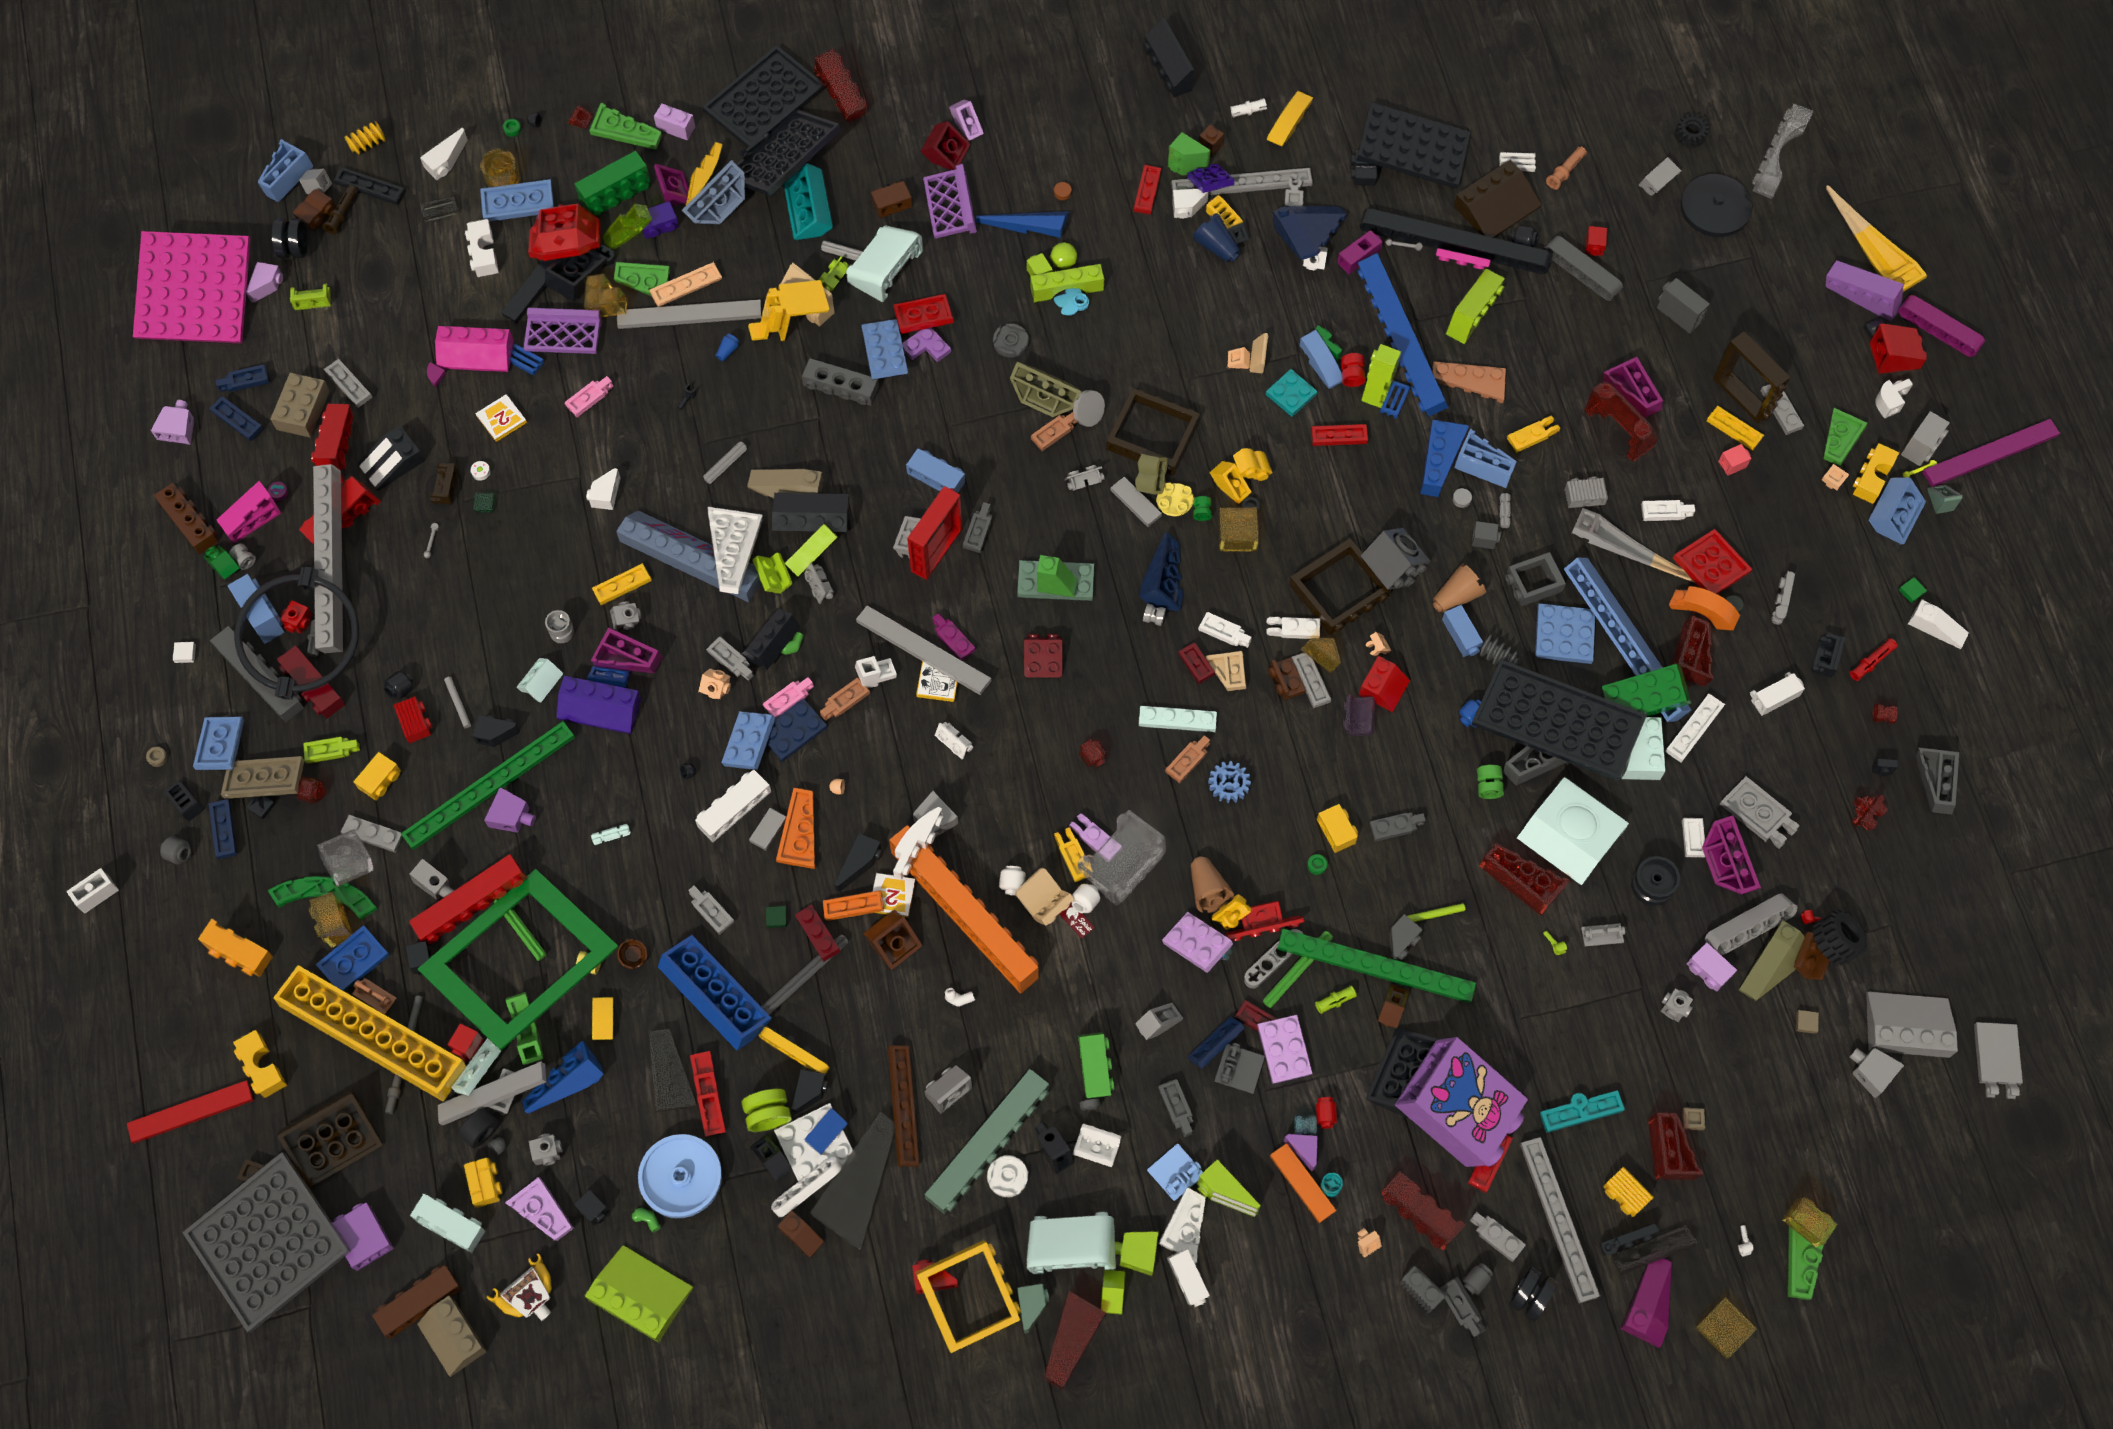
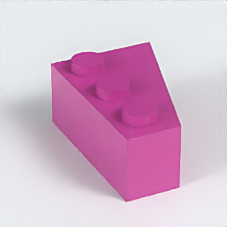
M258 481L217 519V522L234 544L280 515L281 512L261 482Z

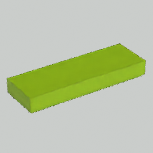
M823 524L785 564L797 576H800L809 564L838 536L826 524Z

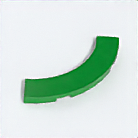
M311 876L293 881L289 880L268 890L279 908L298 899L321 897L344 904L360 920L377 910L373 902L362 891L347 882L329 877Z

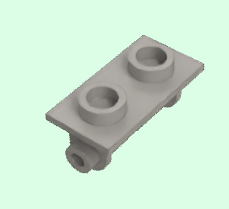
M1096 465L1089 466L1082 473H1079V470L1068 473L1069 477L1065 478V480L1070 481V483H1067L1068 489L1075 491L1086 487L1084 482L1086 479L1089 486L1101 483L1104 480L1103 473H1099L1102 466L1098 468Z
M810 563L804 573L805 579L812 588L813 596L821 604L824 598H833L834 591L829 582L822 583V581L827 579L822 567L818 564L813 566Z
M1621 923L1581 927L1585 947L1624 943L1623 934H1625L1624 926L1621 927Z

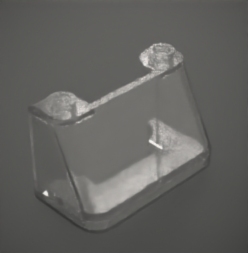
M1130 810L1118 817L1116 832L1094 856L1090 854L1082 856L1077 865L1078 870L1116 906L1123 902L1166 852L1165 836Z

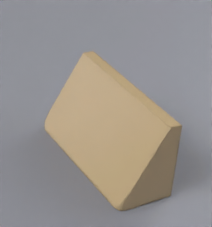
M1267 333L1262 334L1253 341L1250 372H1264L1268 340Z

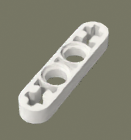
M835 1157L828 1158L773 1202L771 1209L778 1217L785 1216L840 1172L842 1165Z

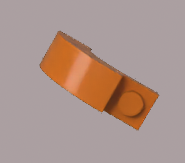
M1689 586L1688 590H1675L1669 603L1671 609L1690 610L1706 616L1715 628L1720 630H1734L1740 617L1736 608L1726 599L1698 587Z

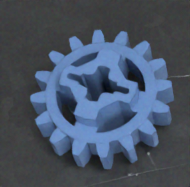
M1232 761L1229 762V765L1222 762L1221 768L1216 765L1215 771L1210 772L1211 778H1209L1208 783L1211 785L1209 790H1214L1213 797L1220 796V802L1226 799L1227 803H1229L1230 799H1233L1236 803L1238 797L1244 799V793L1248 794V787L1251 784V781L1248 780L1250 774H1244L1246 768L1240 769V763L1233 766ZM1218 777H1219V780H1220V784H1219V785H1217V778H1218ZM1240 779L1242 780V787L1238 783Z

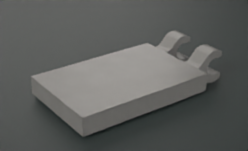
M1747 776L1720 803L1723 808L1766 842L1770 838L1779 849L1785 844L1787 838L1777 830L1783 826L1786 832L1792 836L1799 827L1795 821L1790 819L1792 813Z
M1976 1022L1974 1024L1978 1076L1979 1083H1985L1986 1097L1995 1098V1095H1999L1997 1084L2006 1085V1098L2016 1099V1096L2020 1095L2017 1085L2023 1083L2017 1025Z

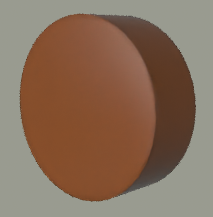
M1066 182L1057 183L1054 187L1055 197L1059 200L1070 198L1071 186Z

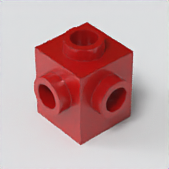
M291 601L287 609L283 610L280 620L287 631L291 633L296 631L302 634L304 629H307L310 625L313 614L308 607Z

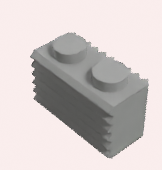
M1590 477L1587 480L1576 478L1568 481L1565 486L1568 508L1605 505L1608 499L1604 478Z

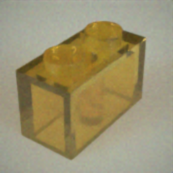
M1803 1197L1793 1203L1783 1221L1813 1246L1818 1247L1826 1243L1837 1224L1830 1215L1815 1207L1814 1202Z

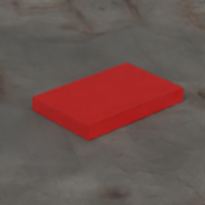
M946 294L893 305L901 334L954 323Z

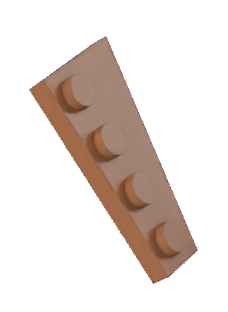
M1433 362L1432 373L1437 383L1452 388L1456 386L1464 389L1465 392H1475L1481 394V397L1487 399L1490 397L1497 399V402H1504L1506 368Z

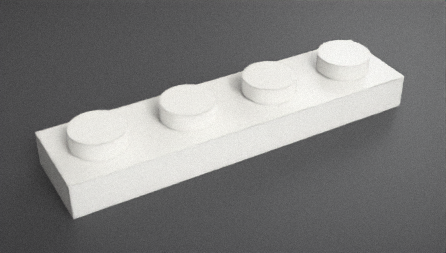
M1708 694L1665 752L1682 763L1725 704L1711 694Z

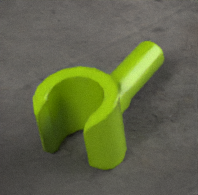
M1548 931L1543 933L1551 942L1556 955L1566 953L1567 946L1565 942L1557 943Z

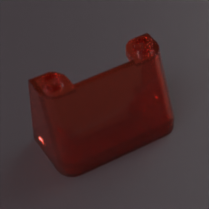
M1603 382L1592 389L1584 411L1590 417L1593 414H1600L1604 418L1610 414L1633 437L1628 442L1631 449L1627 454L1632 461H1635L1656 445L1658 436L1652 426L1613 385Z

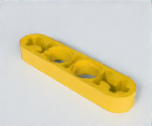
M764 1027L760 1032L759 1037L811 1071L826 1074L829 1070V1067L824 1062L771 1029Z

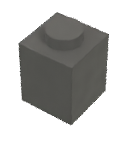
M1476 521L1473 529L1472 546L1494 549L1495 544L1500 542L1501 532L1498 531V524Z

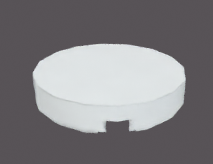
M1004 1155L990 1164L987 1171V1181L995 1194L1002 1197H1013L1025 1189L1028 1182V1171L1019 1158Z

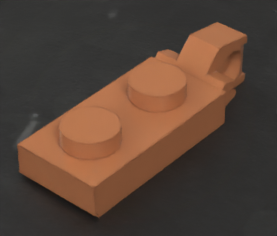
M1072 412L1066 417L1059 415L1033 433L1031 440L1041 451H1044L1071 432L1074 428L1073 425L1078 422L1074 418V413Z
M856 678L828 698V701L825 703L826 707L820 711V716L826 721L833 715L837 717L868 696L870 690L866 686H862L860 679Z
M1204 735L1198 743L1195 741L1190 742L1165 769V772L1178 783H1181L1207 754L1205 749L1209 746L1210 739Z

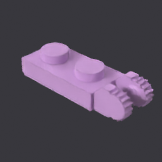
M1080 813L1077 816L1078 820L1087 828L1083 831L1074 822H1071L1069 827L1080 836L1079 838L1107 862H1110L1122 849V846Z

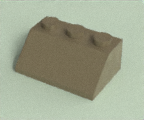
M450 1296L430 1308L417 1324L449 1377L487 1352L459 1306Z

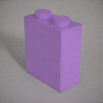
M360 1203L354 1206L348 1214H342L333 1220V1225L351 1250L346 1255V1258L351 1267L356 1271L394 1249L376 1214L368 1203Z

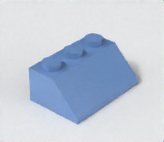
M1890 478L1869 518V522L1877 533L1899 544L1906 542L1926 503L1911 478Z

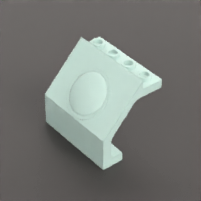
M1564 777L1535 812L1517 839L1582 885L1617 838L1626 830L1629 823Z

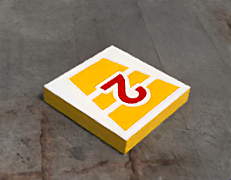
M507 395L475 413L496 442L527 423L526 419Z
M876 873L873 891L881 890L884 911L875 913L888 915L893 910H896L905 918H909L915 879L903 877L902 880H899L893 875Z

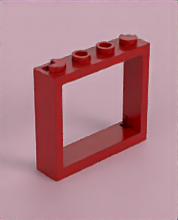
M945 486L942 488L907 538L911 572L925 580L932 574L963 529L960 494L956 493L953 488L949 489Z

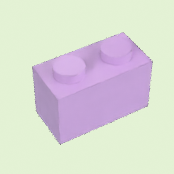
M661 103L654 115L658 130L688 140L695 129L692 114Z
M1708 943L1687 963L1690 971L1695 975H1699L1704 980L1706 986L1714 989L1716 992L1737 971Z

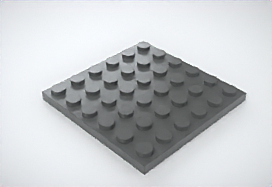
M283 1152L182 1232L239 1321L249 1333L254 1331L351 1252L286 1153Z

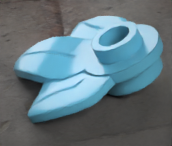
M1066 289V294L1054 297V302L1062 308L1061 314L1073 315L1077 311L1085 310L1089 306V299L1081 292V289Z

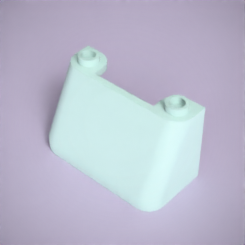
M886 225L880 227L875 238L855 263L848 267L846 271L848 283L884 302L888 297L885 291L888 286H892V279L909 258L913 259L914 256L918 258L923 252L921 235L913 231Z
M1107 1212L1095 1213V1216L1056 1219L1038 1216L1034 1217V1220L1030 1222L1027 1269L1031 1273L1044 1274V1269L1048 1272L1052 1271V1269L1092 1267L1095 1269L1097 1266L1105 1267V1270L1116 1269L1114 1218L1108 1216Z

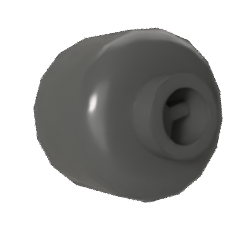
M171 836L161 844L160 853L164 860L174 864H182L189 859L191 848L187 841Z

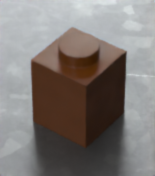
M1209 125L1199 135V143L1210 149V156L1213 157L1223 146L1224 134L1212 125Z

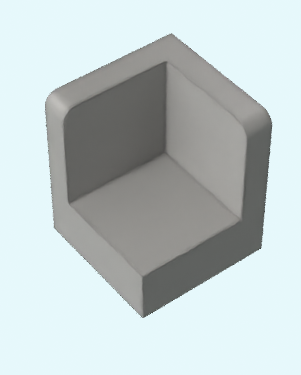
M325 169L307 170L299 179L308 195L314 189L325 193L332 184Z

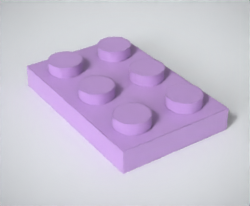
M1189 912L1162 939L1164 945L1207 973L1233 945L1232 940Z
M1297 1015L1257 1025L1272 1084L1312 1075Z

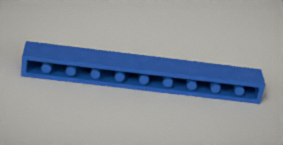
M1376 253L1358 262L1360 269L1357 271L1361 279H1365L1367 282L1364 284L1367 293H1372L1374 297L1371 299V302L1375 309L1379 308L1380 313L1377 315L1381 323L1385 322L1387 326L1384 330L1388 338L1392 337L1394 341L1391 343L1392 348L1401 351L1399 363L1401 367H1406L1407 372L1404 374L1408 382L1412 381L1414 385L1411 389L1415 398L1419 396L1421 400L1418 402L1422 413L1426 411L1428 417L1449 408L1378 254Z

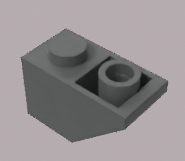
M1405 914L1395 923L1389 933L1391 959L1393 960L1400 959L1402 961L1409 953L1407 949L1411 945L1415 947L1422 939L1420 934L1423 929Z

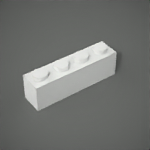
M752 770L750 773L747 772L742 776L739 783L727 789L724 796L715 799L709 809L703 810L698 814L695 820L697 827L712 842L716 841L771 793L769 784L755 770Z

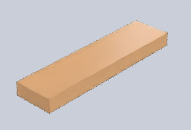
M714 262L650 289V294L657 307H660L721 280L722 276Z

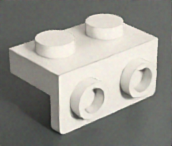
M1082 1124L1073 1155L1112 1167L1119 1149L1121 1136L1094 1126Z

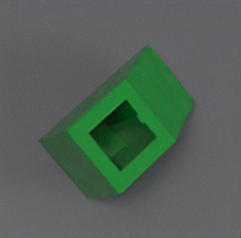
M218 545L216 547L212 546L205 551L206 554L203 558L224 580L240 568L226 550Z

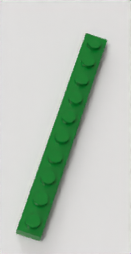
M562 721L406 829L401 835L411 849L415 850L497 793L499 788H504L569 743L575 736Z
M1282 929L1278 950L1463 1002H1472L1475 982L1290 930Z

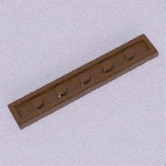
M890 1045L888 1047L898 1167H917L920 1163L909 1046Z

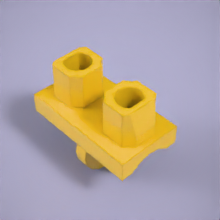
M1237 894L1231 902L1222 905L1212 915V919L1218 921L1227 930L1228 928L1236 927L1238 921L1251 912V908L1246 905V899Z

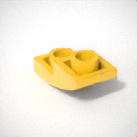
M613 997L593 998L592 1040L613 1039Z

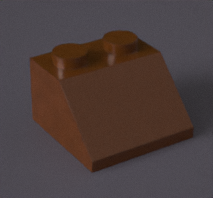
M896 910L890 912L863 933L874 951L891 970L922 947L921 942L904 916Z

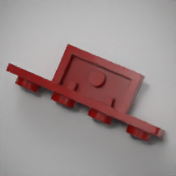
M1279 901L1251 906V912L1241 919L1243 928L1225 932L1224 935L1232 941H1238L1243 939L1242 936L1250 935V937L1262 935L1261 932L1263 931L1277 932L1281 930V927L1288 926V928L1298 927L1300 923L1304 922V918L1299 915L1282 919Z

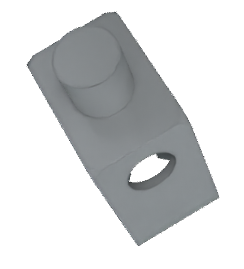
M932 791L913 813V819L916 823L937 807L942 808L944 820L942 825L937 827L934 832L936 833L935 837L956 826L958 824V817Z
M424 859L410 873L413 883L437 900L441 896L444 898L454 891L449 887L448 878Z
M1856 1048L1849 1056L1858 1064L1853 1071V1075L1874 1098L1878 1097L1904 1066L1876 1048H1873L1867 1055Z

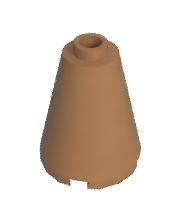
M1461 564L1435 595L1432 605L1438 612L1442 611L1444 613L1486 594V589L1483 584L1479 586L1477 575L1467 565Z
M1202 856L1195 858L1190 867L1196 907L1200 912H1203L1202 910H1207L1208 913L1218 911L1222 905L1228 904L1230 898L1233 900V890L1208 858Z

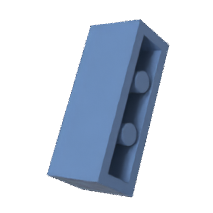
M918 448L906 464L907 474L938 491H941L945 486L949 489L953 488L958 493L965 483V473L960 468L948 465L945 460L935 458L926 450L922 451Z

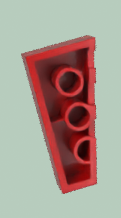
M352 476L344 481L341 486V529L349 528L354 524L353 520L360 514L364 516L369 512L367 508L373 504L377 506L382 502L367 486ZM314 515L307 519L299 529L312 544H314Z

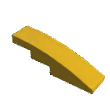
M1297 91L1278 118L1267 140L1283 146L1295 132L1297 124L1304 117L1307 108L1312 104L1313 97Z
M715 142L710 150V156L706 155L701 162L700 168L696 167L693 172L686 205L704 188L712 175L719 159L722 144Z

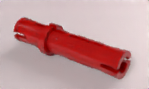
M1891 638L1887 639L1870 656L1863 658L1860 664L1850 671L1851 678L1859 681L1866 673L1872 672L1875 668L1874 666L1898 647L1896 641Z

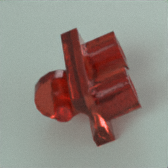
M1866 795L1864 798L1857 797L1854 800V805L1856 806L1855 812L1858 814L1852 823L1855 826L1862 825L1867 830L1874 829L1878 822L1872 816L1875 814L1881 817L1888 810L1883 803L1885 797L1883 795L1870 798Z

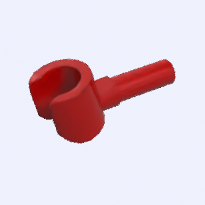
M1806 910L1801 914L1804 924H1811L1822 919L1814 917L1812 910Z

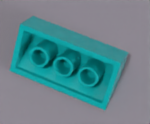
M805 163L798 172L789 178L788 182L784 183L795 240L821 237L833 228L822 170Z

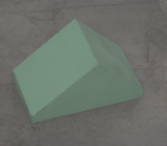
M1947 485L1928 487V493L1936 514L1954 511L1962 500V495Z

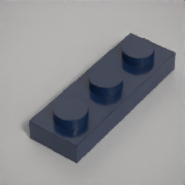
M223 396L209 408L214 415L250 442L263 430L262 425Z
M229 799L209 803L215 857L222 859L237 855Z
M1229 1017L1188 1056V1059L1191 1063L1202 1069L1229 1042L1239 1035L1244 1026L1241 1022Z

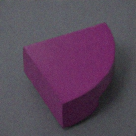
M430 362L427 367V376L432 385L436 387L445 376L446 371Z

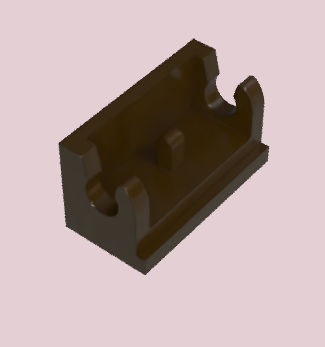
M439 463L437 465L438 473L434 491L431 493V502L452 505L459 472L454 463Z

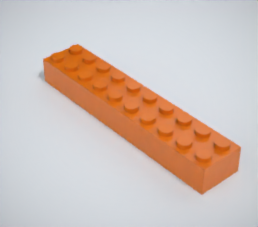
M908 825L889 840L891 853L894 856L897 845L910 829ZM928 844L926 849L920 847L917 857L912 858L910 862L911 869L909 873L1020 994L1038 980L1039 964L1033 956L1029 957L1024 952L1025 948L1023 945L1011 938L1012 934L1006 927L1002 928L998 924L999 920L997 917L985 910L986 906L979 898L976 900L971 895L973 894L972 890L966 884L963 886L959 882V876L953 870L949 871L947 869L946 862L940 856L938 858L935 856L930 844Z

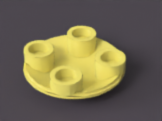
M1165 483L1163 493L1157 495V505L1166 515H1183L1193 505L1192 490L1183 484Z

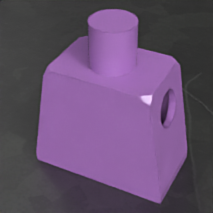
M499 788L484 821L490 828L519 832L523 824L532 827L536 816L528 813L530 808L527 802L503 788Z

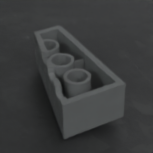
M1526 746L1506 762L1503 773L1517 786L1567 762Z

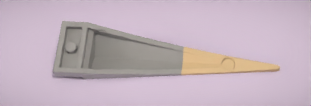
M1582 508L1572 531L1573 534L1588 539V543L1694 582L1682 568L1644 547L1601 515Z

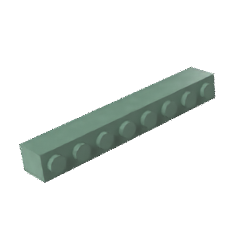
M1029 1069L925 1193V1199L943 1214L947 1211L951 1212L958 1202L956 1200L961 1194L964 1196L971 1188L969 1184L974 1178L978 1180L983 1174L984 1166L987 1163L991 1164L998 1155L996 1152L999 1148H1004L1009 1143V1136L1013 1132L1017 1133L1024 1124L1022 1122L1026 1116L1030 1117L1037 1108L1035 1105L1039 1100H1045L1049 1094V1084Z

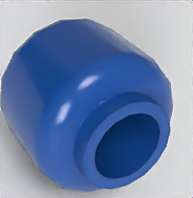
M1478 699L1469 700L1459 710L1461 716L1459 720L1466 727L1469 725L1474 728L1476 727L1472 725V721L1481 703Z

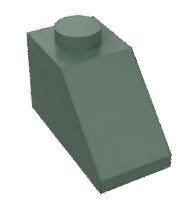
M1042 1284L1017 1288L1024 1334L1029 1333L1046 1309L1045 1302H1049L1048 1290H1043Z

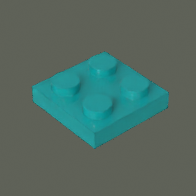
M1290 369L1266 391V395L1293 417L1317 395V390Z

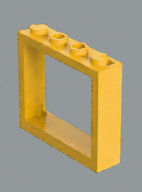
M985 1240L915 1272L950 1353L1020 1321L1018 1316L1021 1313L1017 1302H1012L1010 1298L1013 1292L1009 1283H1004L1001 1277L1004 1275L1000 1263L996 1264L993 1256L996 1253L992 1244L987 1245ZM983 1251L1011 1316L955 1342L927 1277Z

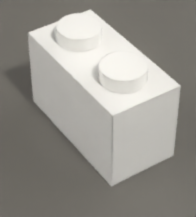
M100 868L66 892L75 905L83 913H87L119 891L110 876Z

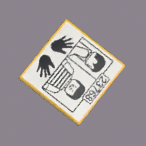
M922 661L916 695L919 698L955 702L958 682Z

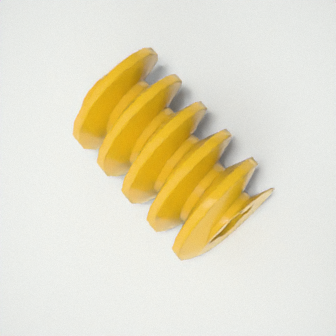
M376 121V126L369 123L370 129L366 126L363 127V132L358 129L357 136L352 132L350 133L351 139L348 136L344 137L353 153L355 151L360 155V148L367 151L366 145L373 148L372 142L379 145V138L383 142L385 141L384 134Z

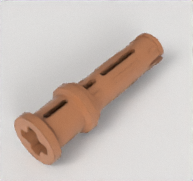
M1577 147L1564 164L1556 167L1554 173L1547 177L1546 183L1550 188L1556 190L1561 186L1563 180L1568 179L1570 171L1587 154L1583 147Z

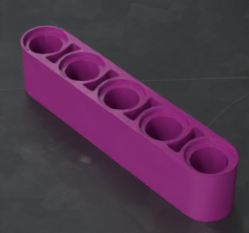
M1909 295L1898 309L1900 316L1966 356L1974 357L1985 343L1982 335L1914 295Z

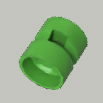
M1484 765L1477 768V780L1480 782L1478 784V795L1480 798L1496 799L1504 795V786L1501 782L1503 779L1501 766Z

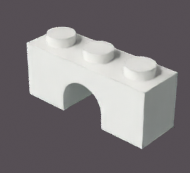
M488 219L467 223L468 230L465 231L467 241H470V245H467L469 255L473 258V260H470L472 271H476L477 277L499 273L494 250L482 249L486 245L494 244L492 229Z

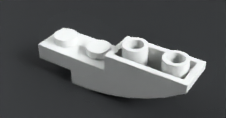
M937 807L921 817L900 840L895 849V856L899 858L893 870L895 878L902 880L904 875L907 876L911 869L910 862L912 858L917 857L920 847L926 849L928 844L933 843L936 836L934 832L937 827L942 825L944 820L942 808Z

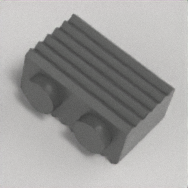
M1416 1265L1400 1281V1285L1406 1288L1409 1295H1412V1298H1415V1301H1418V1304H1421V1307H1424L1427 1313H1431L1446 1297Z

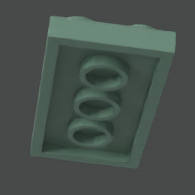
M1019 560L1017 597L1092 601L1094 564L1063 562L1077 578L1075 596L1068 597L1037 592L1039 561Z

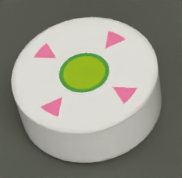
M483 461L475 462L471 466L472 476L476 480L488 478L490 475L488 464Z

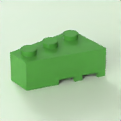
M1102 1032L1077 1035L1080 1045L1086 1098L1110 1096L1111 1090H1114L1113 1078H1109L1108 1070H1112L1111 1059L1106 1057V1050L1109 1049L1108 1037L1104 1038Z

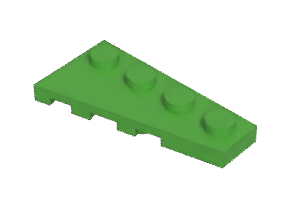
M600 103L590 128L591 135L656 150L662 137L661 131L644 123H638L634 121V118L626 117L615 109L611 110L602 103Z
M1795 1212L1789 1214L1788 1297L1805 1300L1812 1299L1818 1275L1817 1269L1823 1255L1821 1253L1823 1245L1827 1240L1828 1226L1831 1225V1218Z

